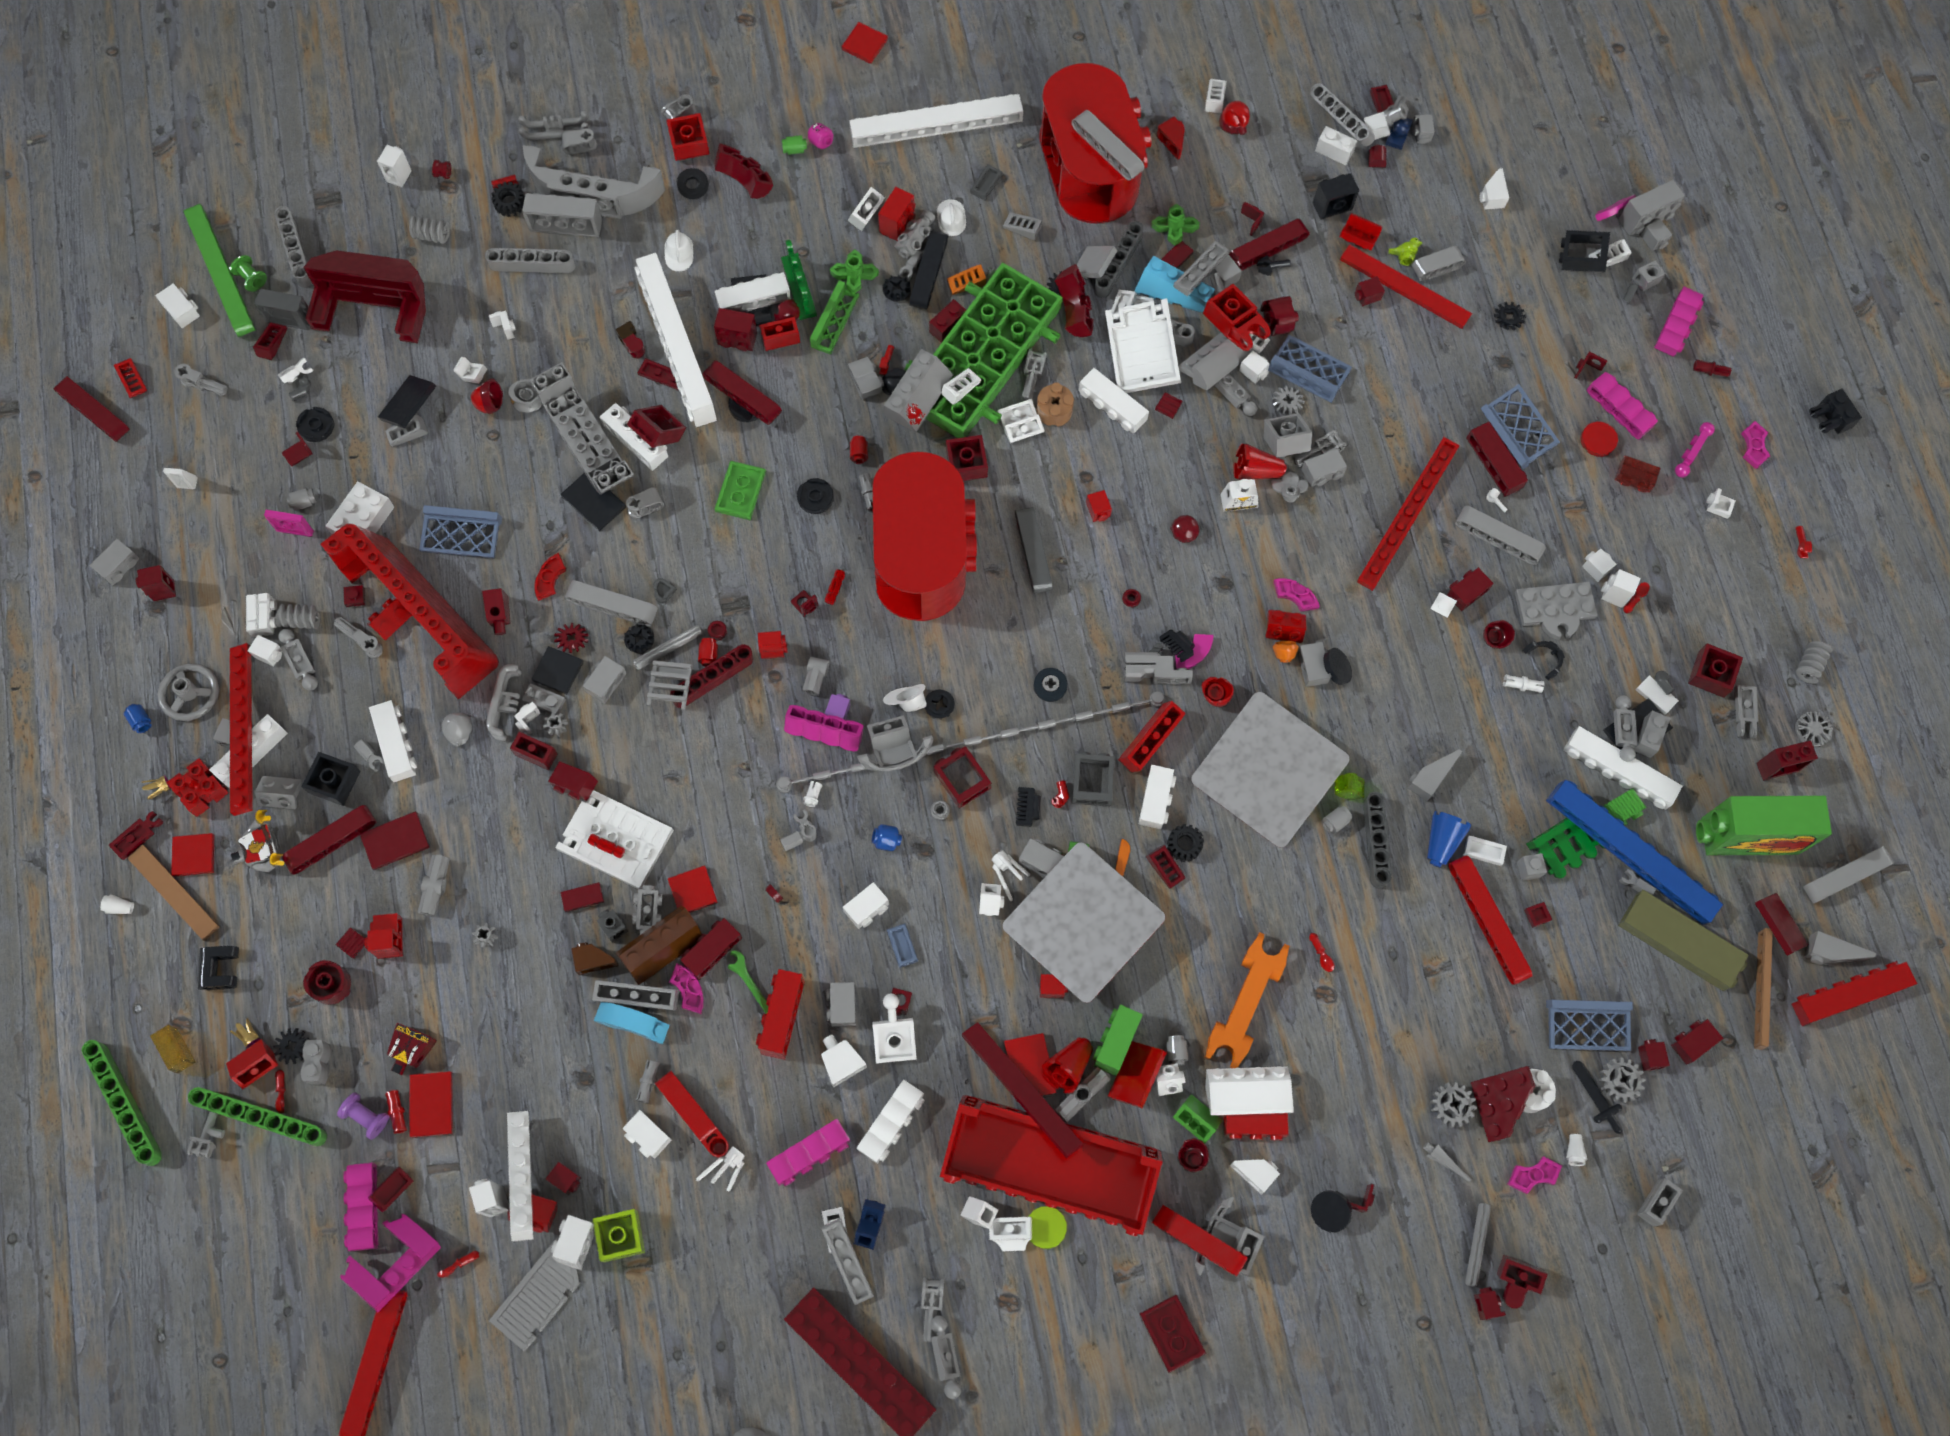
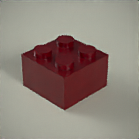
M719 308L714 324L717 344L724 348L733 347L741 351H753L758 333L755 315Z
M982 435L946 440L947 460L958 470L963 481L988 477V465Z
M1706 643L1697 654L1688 684L1724 698L1734 688L1743 657Z

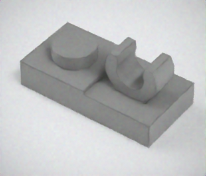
M530 683L522 701L527 704L533 702L537 708L550 714L553 712L555 715H558L566 699L563 696Z

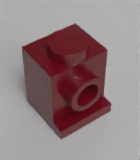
M1492 1287L1479 1289L1480 1293L1474 1295L1480 1320L1506 1316L1505 1311L1501 1312L1500 1307H1502L1501 1299L1498 1294L1496 1295L1495 1291H1492Z

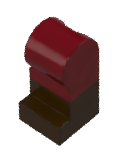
M631 320L615 329L618 339L633 358L638 359L644 356L645 348L643 342L635 336L637 333Z

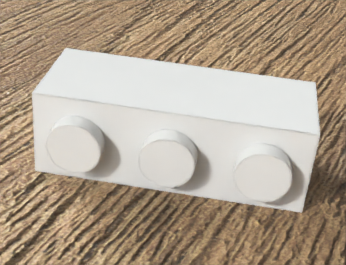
M1151 765L1139 825L1161 829L1163 824H1167L1169 813L1166 812V807L1171 805L1173 796L1169 792L1171 787L1174 788L1176 776H1173L1174 769Z
M482 1179L474 1183L475 1186L469 1188L476 1213L493 1217L509 1210L503 1186L490 1180Z

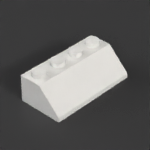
M1288 1066L1206 1069L1205 1089L1211 1115L1293 1113L1292 1085Z

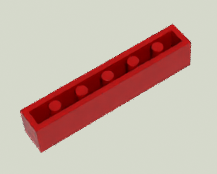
M1895 961L1885 965L1887 969L1882 971L1878 967L1868 971V976L1863 977L1862 974L1851 977V982L1845 983L1842 980L1832 984L1834 987L1828 990L1827 987L1815 990V995L1810 996L1809 993L1798 996V1001L1791 1005L1801 1025L1804 1026L1912 987L1917 982L1907 962L1898 964Z

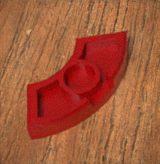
M559 553L551 556L543 563L535 579V594L538 601L556 594V580L561 574L566 572Z

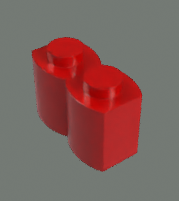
M781 631L758 632V646L761 659L784 658V653H788L786 636L782 635Z

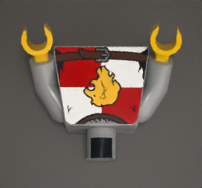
M258 810L255 814L256 819L243 834V837L239 838L238 843L241 850L231 853L234 864L245 861L246 865L251 869L262 872H270L278 865H284V861L281 858L283 854H281L274 830L270 825L265 824V821L271 820L270 816H265L267 810Z

